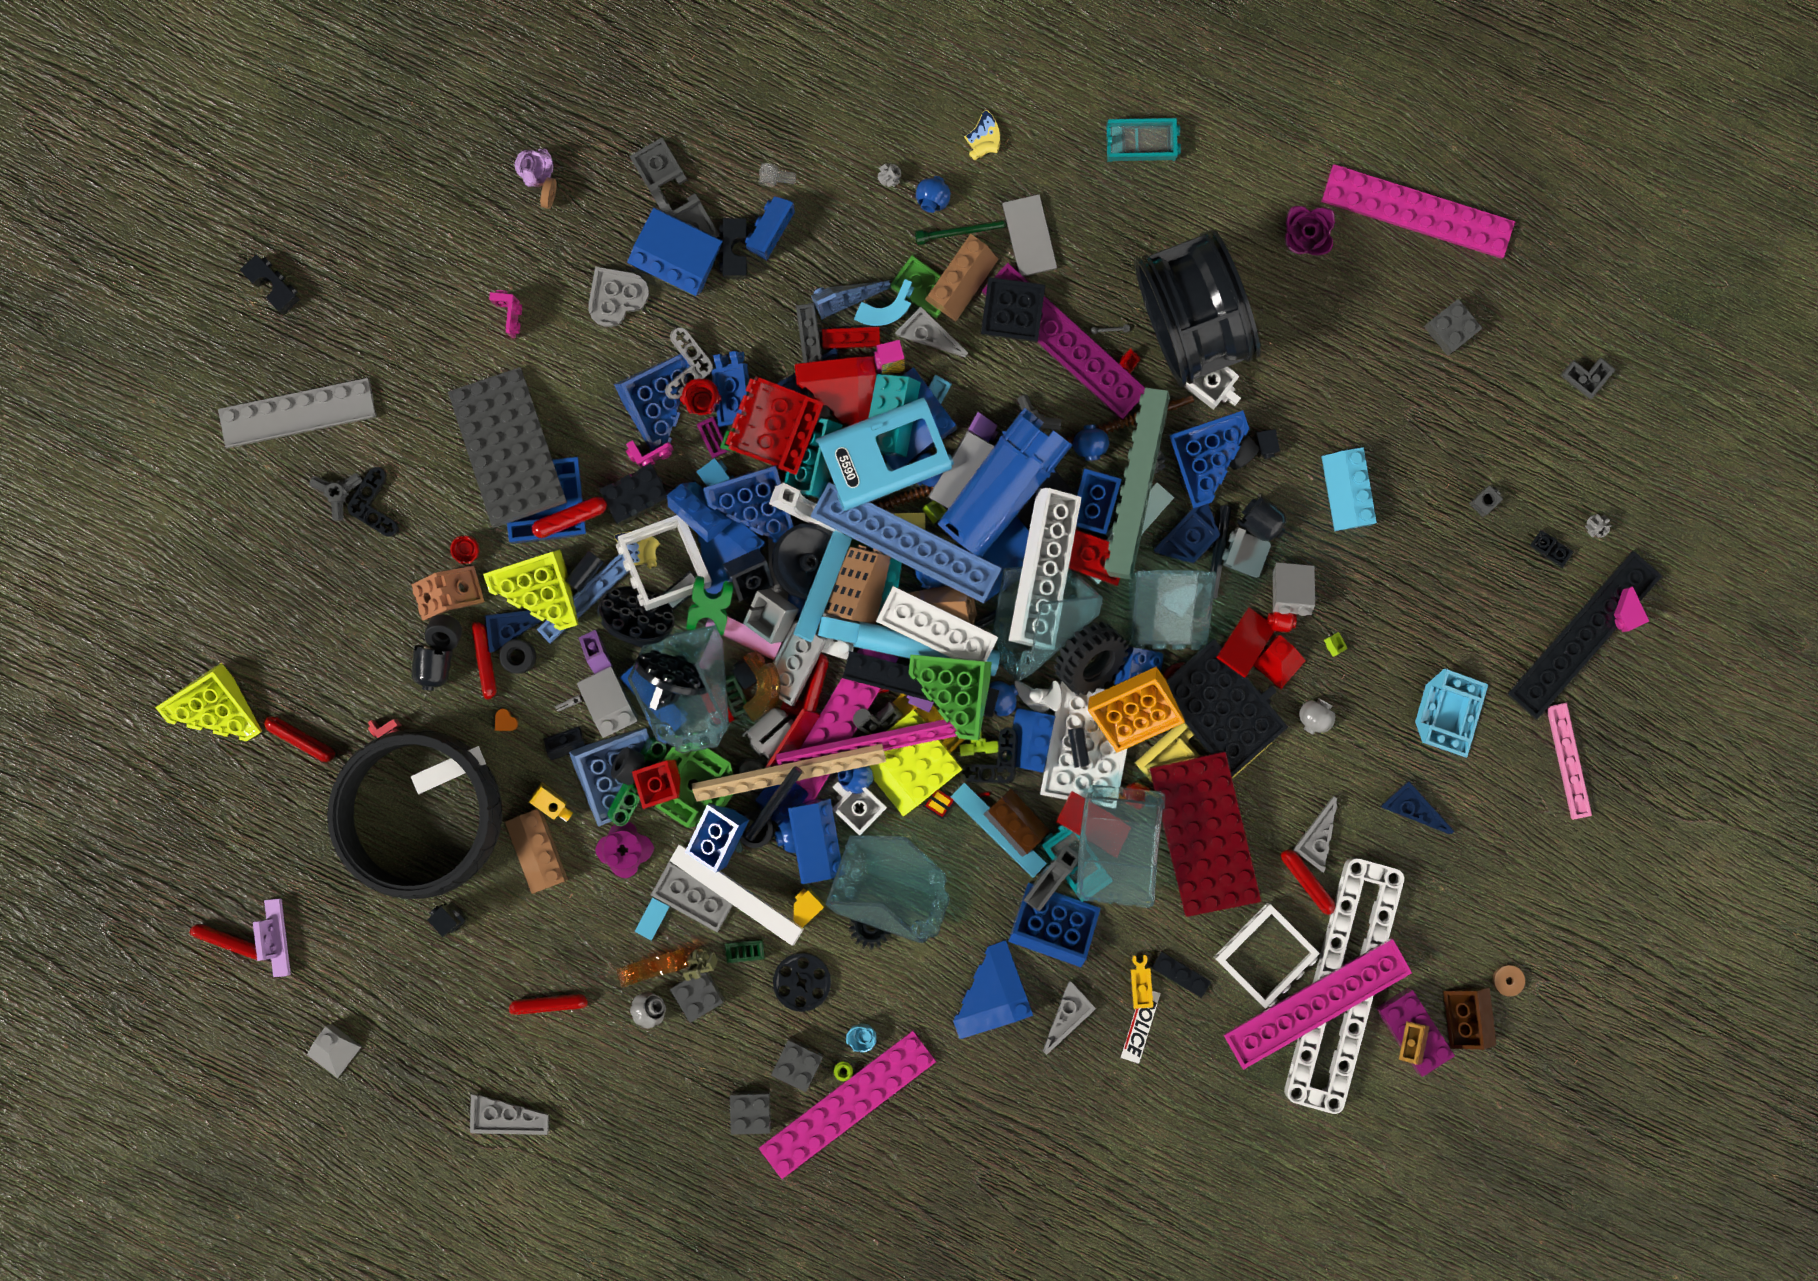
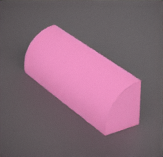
M727 616L724 637L775 660L783 643L770 644L744 624ZM708 618L706 628L715 632V623L712 619Z

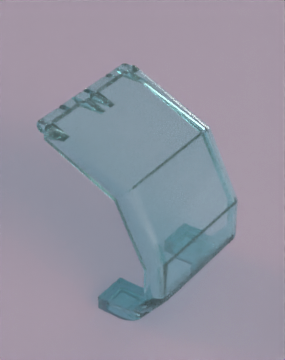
M1103 785L1088 786L1084 801L1078 853L1077 897L1080 900L1092 902L1097 900L1100 903L1109 904L1115 902L1117 905H1136V907L1150 908L1154 905L1163 809H1165V795L1163 793Z

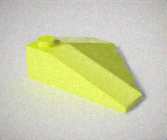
M560 549L483 574L490 593L495 596L500 594L507 598L506 602L518 608L524 607L531 611L530 615L541 621L546 619L555 624L554 628L563 630L579 625L571 587L565 581L568 573Z
M222 663L207 671L155 707L167 723L176 724L177 721L187 723L188 728L202 730L204 727L212 729L213 734L228 737L229 734L240 736L239 740L248 741L262 732L236 681Z

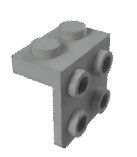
M1237 528L1231 532L1228 540L1231 542L1230 546L1223 553V566L1257 578L1260 576L1271 544L1268 541H1262L1255 536L1245 533L1246 530Z

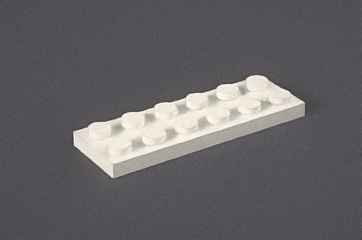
M894 586L876 622L917 642L957 659L987 661L998 639L997 636Z

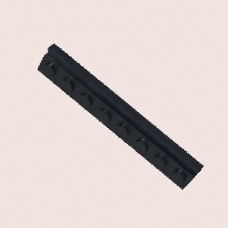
M849 651L843 679L930 701L921 689L923 687L917 679L913 680L909 675V666ZM988 689L984 716L993 717L999 690Z

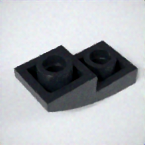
M1542 530L1539 531L1530 545L1536 552L1562 569L1574 552Z

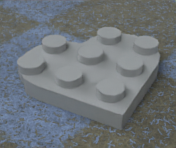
M595 267L589 299V313L594 322L603 327L619 326L627 312L640 311L644 308L649 298V288L646 281L639 275Z

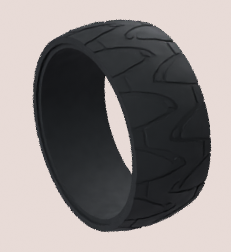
M400 730L367 743L345 763L336 778V782L333 784L329 797L328 830L339 859L347 870L361 883L387 896L402 899H424L439 896L458 888L472 878L483 867V864L487 862L501 831V795L490 768L486 764H479L475 756L468 751L471 748L467 744L447 734L433 730ZM414 744L434 748L457 762L471 780L479 804L478 831L470 851L450 873L438 880L428 882L401 879L380 868L363 849L354 823L355 798L366 773L386 754L401 747Z

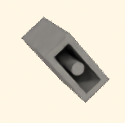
M1276 563L1273 570V612L1281 614L1293 613L1301 616L1312 615L1315 607V567Z

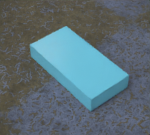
M653 897L635 932L652 941L670 906Z

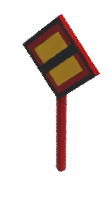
M939 788L929 796L923 807L943 820L955 801L949 794ZM990 792L979 793L976 795L978 797L989 796Z

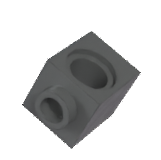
M1489 485L1478 493L1469 504L1483 517L1491 512L1503 498L1500 496L1501 493L1497 488ZM1485 495H1488L1491 499L1489 505L1483 500Z

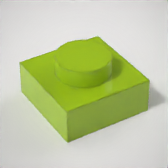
M934 500L922 509L933 524L938 522L947 511L942 504Z
M1339 632L1324 640L1332 657L1348 649Z

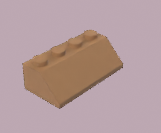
M970 234L925 300L956 322L999 259L985 243Z
M536 809L505 822L532 894L568 880L541 810Z

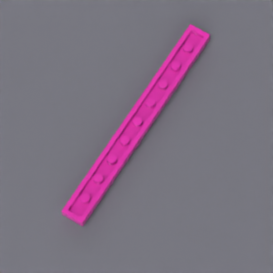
M938 720L776 754L778 765L878 744H882L884 751L955 737L957 736L955 734L957 730L951 722L947 723L945 720Z

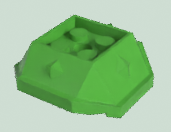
M700 742L672 747L663 761H676L681 778L679 798L655 805V807L687 828L697 826L708 804L726 807L734 794L697 802L689 782L692 779L702 782L734 775L731 763Z

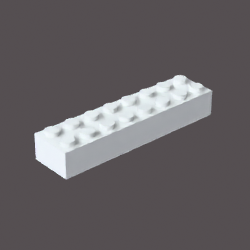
M1051 488L1038 489L1036 492L1009 641L1040 649L1054 648L1081 497Z

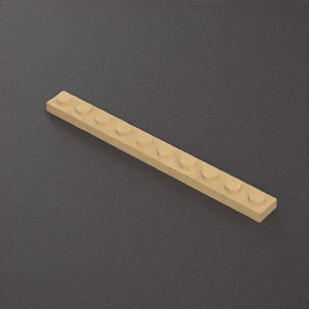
M878 744L692 784V790L698 802L781 785L794 766L802 770V774L797 780L800 781L886 762L883 745Z

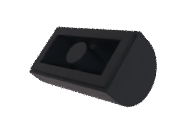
M588 551L565 581L580 593L604 562Z
M1084 728L1068 729L1074 768L1088 766L1090 762Z

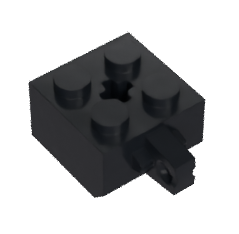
M758 548L723 564L728 580L733 583V593L739 602L750 597L754 600L757 591L775 586L767 561Z

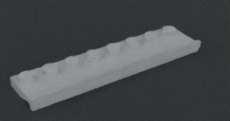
M368 378L218 409L226 449L367 420L377 416Z

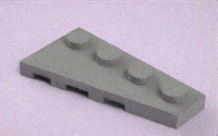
M472 1093L470 1133L548 1135L549 1114Z

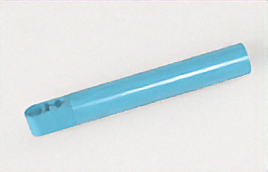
M821 617L818 636L849 642L853 643V646L909 659L910 654L951 658L885 626L866 622H858L857 624L829 617ZM993 649L987 661L992 662L991 676H995L1000 660V652Z

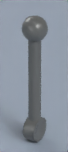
M1126 324L1123 327L1113 328L1092 327L1091 333L1097 334V332L1124 331L1127 333L1130 331V326Z

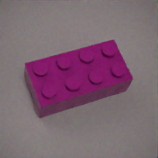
M1407 987L1375 1008L1400 1048L1406 1021L1429 1026L1422 1064L1411 1063L1420 1076L1424 1077L1455 1057L1412 989Z

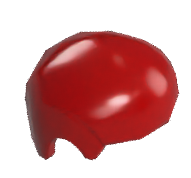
M460 535L452 541L450 551L452 557L458 563L470 564L479 556L480 548L475 538L468 535Z

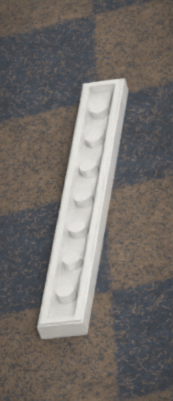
M678 845L670 859L672 863L792 946L795 945L804 928L723 872L718 871L715 873L686 854L687 847L684 845Z

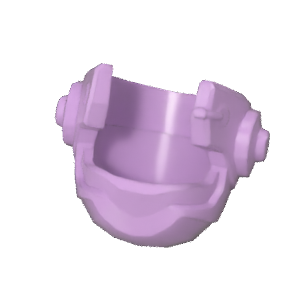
M545 148L538 149V151L524 150L519 153L515 160V170L523 178L526 186L541 187L545 179L551 177L553 161L548 150Z

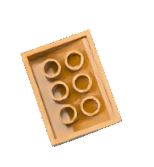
M1157 666L1089 697L1088 711L1117 753L1185 723L1173 694Z

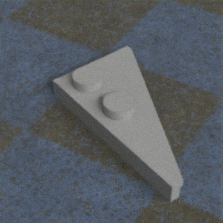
M922 307L895 332V335L964 358L968 355V352Z
M1334 796L1293 848L1297 854L1323 873L1326 869L1325 863L1329 852V841L1332 836L1334 814L1337 808V798Z
M1071 981L1067 984L1043 1048L1046 1055L1096 1009Z

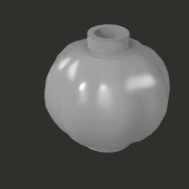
M1320 698L1317 702L1309 700L1304 703L1299 712L1300 720L1305 725L1303 729L1313 735L1315 732L1324 733L1330 730L1335 723V713L1330 710L1332 705Z
M650 991L637 995L633 999L630 1008L633 1021L646 1029L653 1028L662 1023L666 1012L663 999Z

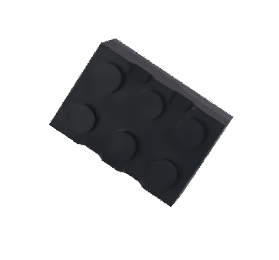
M651 463L632 474H628L619 481L599 489L619 526H623L668 503V492Z

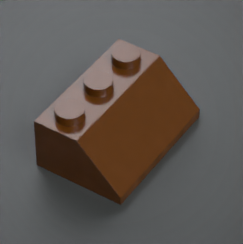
M1009 789L983 814L1022 857L1041 842L1050 831L1012 789Z
M1490 987L1445 990L1444 1000L1450 1049L1485 1050L1497 1046Z

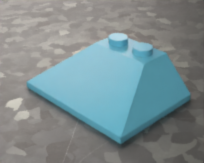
M1443 669L1427 683L1415 720L1422 743L1467 758L1488 684L1448 669Z

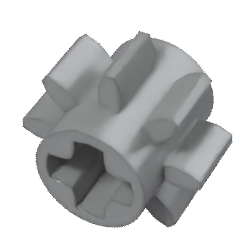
M885 163L879 167L881 172L878 173V179L882 185L894 187L900 183L901 170L897 165L891 163L887 165Z
M1597 514L1587 520L1585 527L1592 538L1595 535L1601 538L1609 533L1611 524L1605 515L1601 517Z

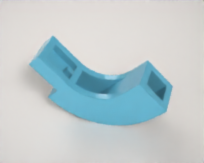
M905 279L896 300L885 308H876L861 302L854 320L870 326H882L897 321L908 311L912 304L905 299L906 297L910 298L914 287L911 286L913 282Z

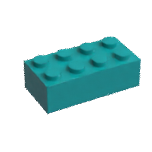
M877 374L869 418L918 400L921 382L910 377ZM913 422L876 436L875 439L881 455L907 457Z
M818 418L797 475L786 472L784 483L800 490L803 497L820 499L827 484L830 482L831 474L816 439L840 430L842 428L841 424L828 419Z

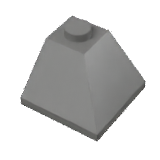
M331 1023L321 1031L307 1055L335 1077L339 1078L362 1046Z

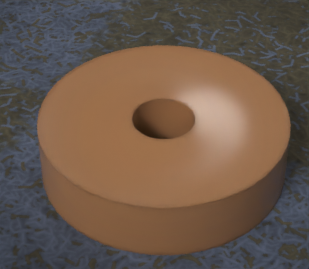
M547 177L544 181L540 199L542 208L550 209L552 207L557 186L556 179Z
M1513 965L1500 966L1493 974V986L1502 995H1518L1525 986L1523 972ZM1508 977L1512 979L1510 984L1506 983Z

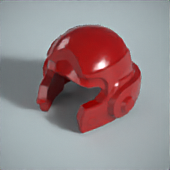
M707 379L691 380L685 385L682 396H680V402L686 405L689 414L694 413L698 415H711L716 405L722 400L717 386Z

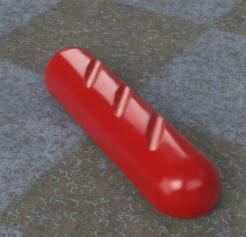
M595 496L537 520L532 525V533L538 538H545L601 515L606 510V501L602 497Z
M474 622L471 627L483 697L489 700L496 695L497 688L491 653L489 652L488 635L484 624Z
M823 653L820 654L810 674L801 710L805 709L815 712L829 665V660Z
M269 716L266 718L265 728L270 733L322 762H330L334 759L335 751L329 746L277 717Z
M1284 850L1281 853L1282 861L1318 908L1326 915L1334 913L1336 906L1334 900L1294 850Z
M196 924L189 931V934L197 939L257 960L256 945L252 942H247L203 924Z
M582 994L519 999L511 1002L509 1013L512 1015L582 1009L587 1007L588 1000Z

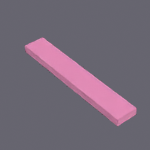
M1567 703L1549 706L1547 713L1571 819L1592 816Z

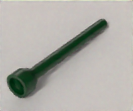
M996 221L933 232L923 231V229L915 230L917 246L925 245L928 240L1001 229L1006 226L1005 221Z

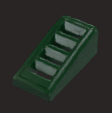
M730 674L717 681L733 717L751 710L734 674ZM734 681V684L724 688L723 685ZM735 688L738 690L730 695L727 694V692ZM739 695L741 696V698L738 700H735L733 702L730 701L731 699ZM744 702V706L734 709V706Z
M763 939L725 944L727 963L765 959ZM750 945L751 956H747L746 946ZM753 945H757L758 955L754 954ZM739 946H742L743 957L739 955ZM731 947H735L736 958H732Z

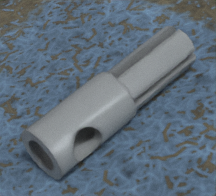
M577 695L556 705L555 708L559 712L582 702L580 695Z

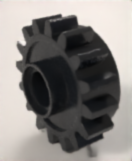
M868 906L865 911L860 908L859 914L854 913V919H851L849 922L853 926L849 927L848 931L853 932L850 938L857 939L856 945L862 943V949L869 945V949L872 950L874 945L880 948L881 942L886 943V937H889L891 934L887 930L891 928V925L887 924L889 917H884V911L880 913L877 907L872 910ZM866 925H872L874 931H868Z

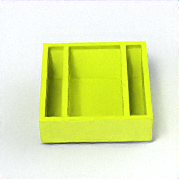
M913 709L887 731L926 722ZM941 740L884 751L886 762L870 765L873 772V780L902 816H905L963 769Z

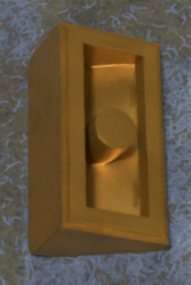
M1406 1021L1399 1060L1417 1065L1422 1064L1429 1026Z

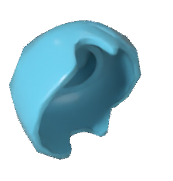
M856 1024L846 1034V1043L853 1048V1051H870L876 1044V1032L868 1024Z

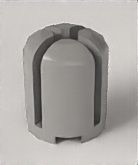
M779 708L771 709L749 730L742 734L743 737L748 736L751 740L749 745L760 757L765 755L768 758L767 763L794 723L792 719L789 720L762 744L761 741L788 716L785 711Z

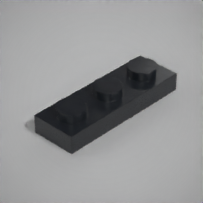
M1162 951L1151 967L1200 998L1203 997L1211 983L1210 980Z

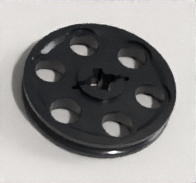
M796 953L786 957L776 968L773 977V989L778 1000L785 1007L799 1012L810 1011L820 1006L827 998L831 987V976L827 966L821 959L809 953ZM802 957L807 958L809 961V965L806 968H801L798 965V960ZM783 966L791 968L792 973L790 976L785 977L781 974ZM818 968L825 971V976L822 979H817L814 976V971ZM799 976L802 977V979H807V982L805 983V988L807 992L805 991L804 987H802V985H797V983L799 982ZM783 985H787L790 988V993L787 996H782L779 993V988ZM815 988L823 990L824 994L821 998L813 996L812 991ZM798 996H803L806 999V1004L803 1007L795 1004V999Z

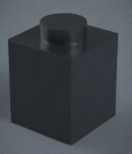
M1276 429L1257 432L1254 435L1255 443L1259 447L1258 457L1264 456V459L1275 458V454L1280 452Z
M742 659L733 665L735 668L731 671L744 690H747L761 680L749 660L744 661Z

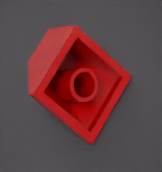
M1277 635L1259 655L1253 666L1279 689H1282L1306 660L1292 644L1281 635Z
M666 760L632 771L643 809L679 798L681 778L675 760Z

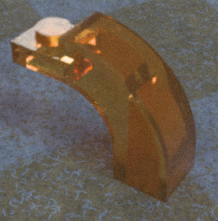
M751 652L743 658L756 676L757 691L755 696L743 708L751 720L757 722L777 705L781 684L779 673L774 663L765 664V659L761 654Z
M681 948L626 964L623 967L617 968L616 971L621 988L652 977L688 967L684 949Z

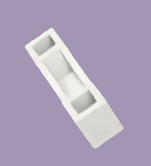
M785 483L775 486L769 502L770 505L807 523L820 525L832 533L835 531V529L811 518V514L817 504L803 497L800 490Z

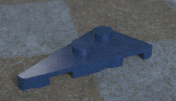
M531 611L485 616L489 652L493 653L500 649L506 642L520 636L540 623L541 620L530 615Z
M1409 781L1380 805L1386 810L1444 833L1452 834L1454 832Z

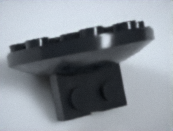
M622 586L610 589L599 602L598 618L602 626L611 635L643 649H646L647 645L663 641L670 635L675 623V616L668 604L646 611L644 605L640 606L637 588L633 589L632 586ZM645 589L646 593L652 595L647 594L649 600L661 596L659 593Z
M651 650L650 653H641L636 659L635 669L638 674L656 686L649 706L654 710L675 703L680 695H702L710 689L711 679L703 671V666L687 661L685 656H672L657 650Z

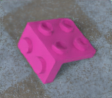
M496 290V293L490 292L489 300L496 307L508 308L506 333L511 338H516V334L520 333L518 315L522 314V304L513 294H507V291Z
M633 440L626 444L628 447L626 450L627 455L640 468L650 463L654 466L655 461L660 458L662 460L667 459L672 455L671 452L674 451L672 445L668 442L642 456Z

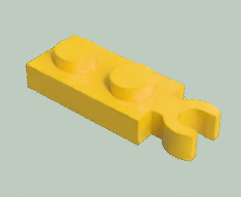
M1144 954L1143 961L1138 963L1136 956L1133 955L1132 962L1136 966V969H1130L1133 1008L1153 1007L1151 969L1145 968L1147 956Z

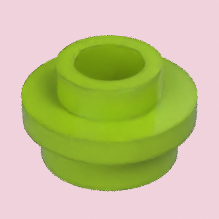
M839 1062L834 1067V1075L840 1081H847L853 1075V1068L848 1062ZM846 1068L847 1073L841 1074L840 1069Z

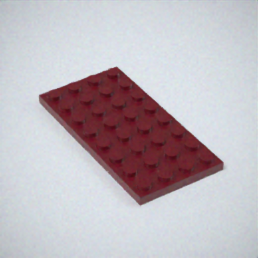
M1226 751L1150 767L1185 917L1262 902Z

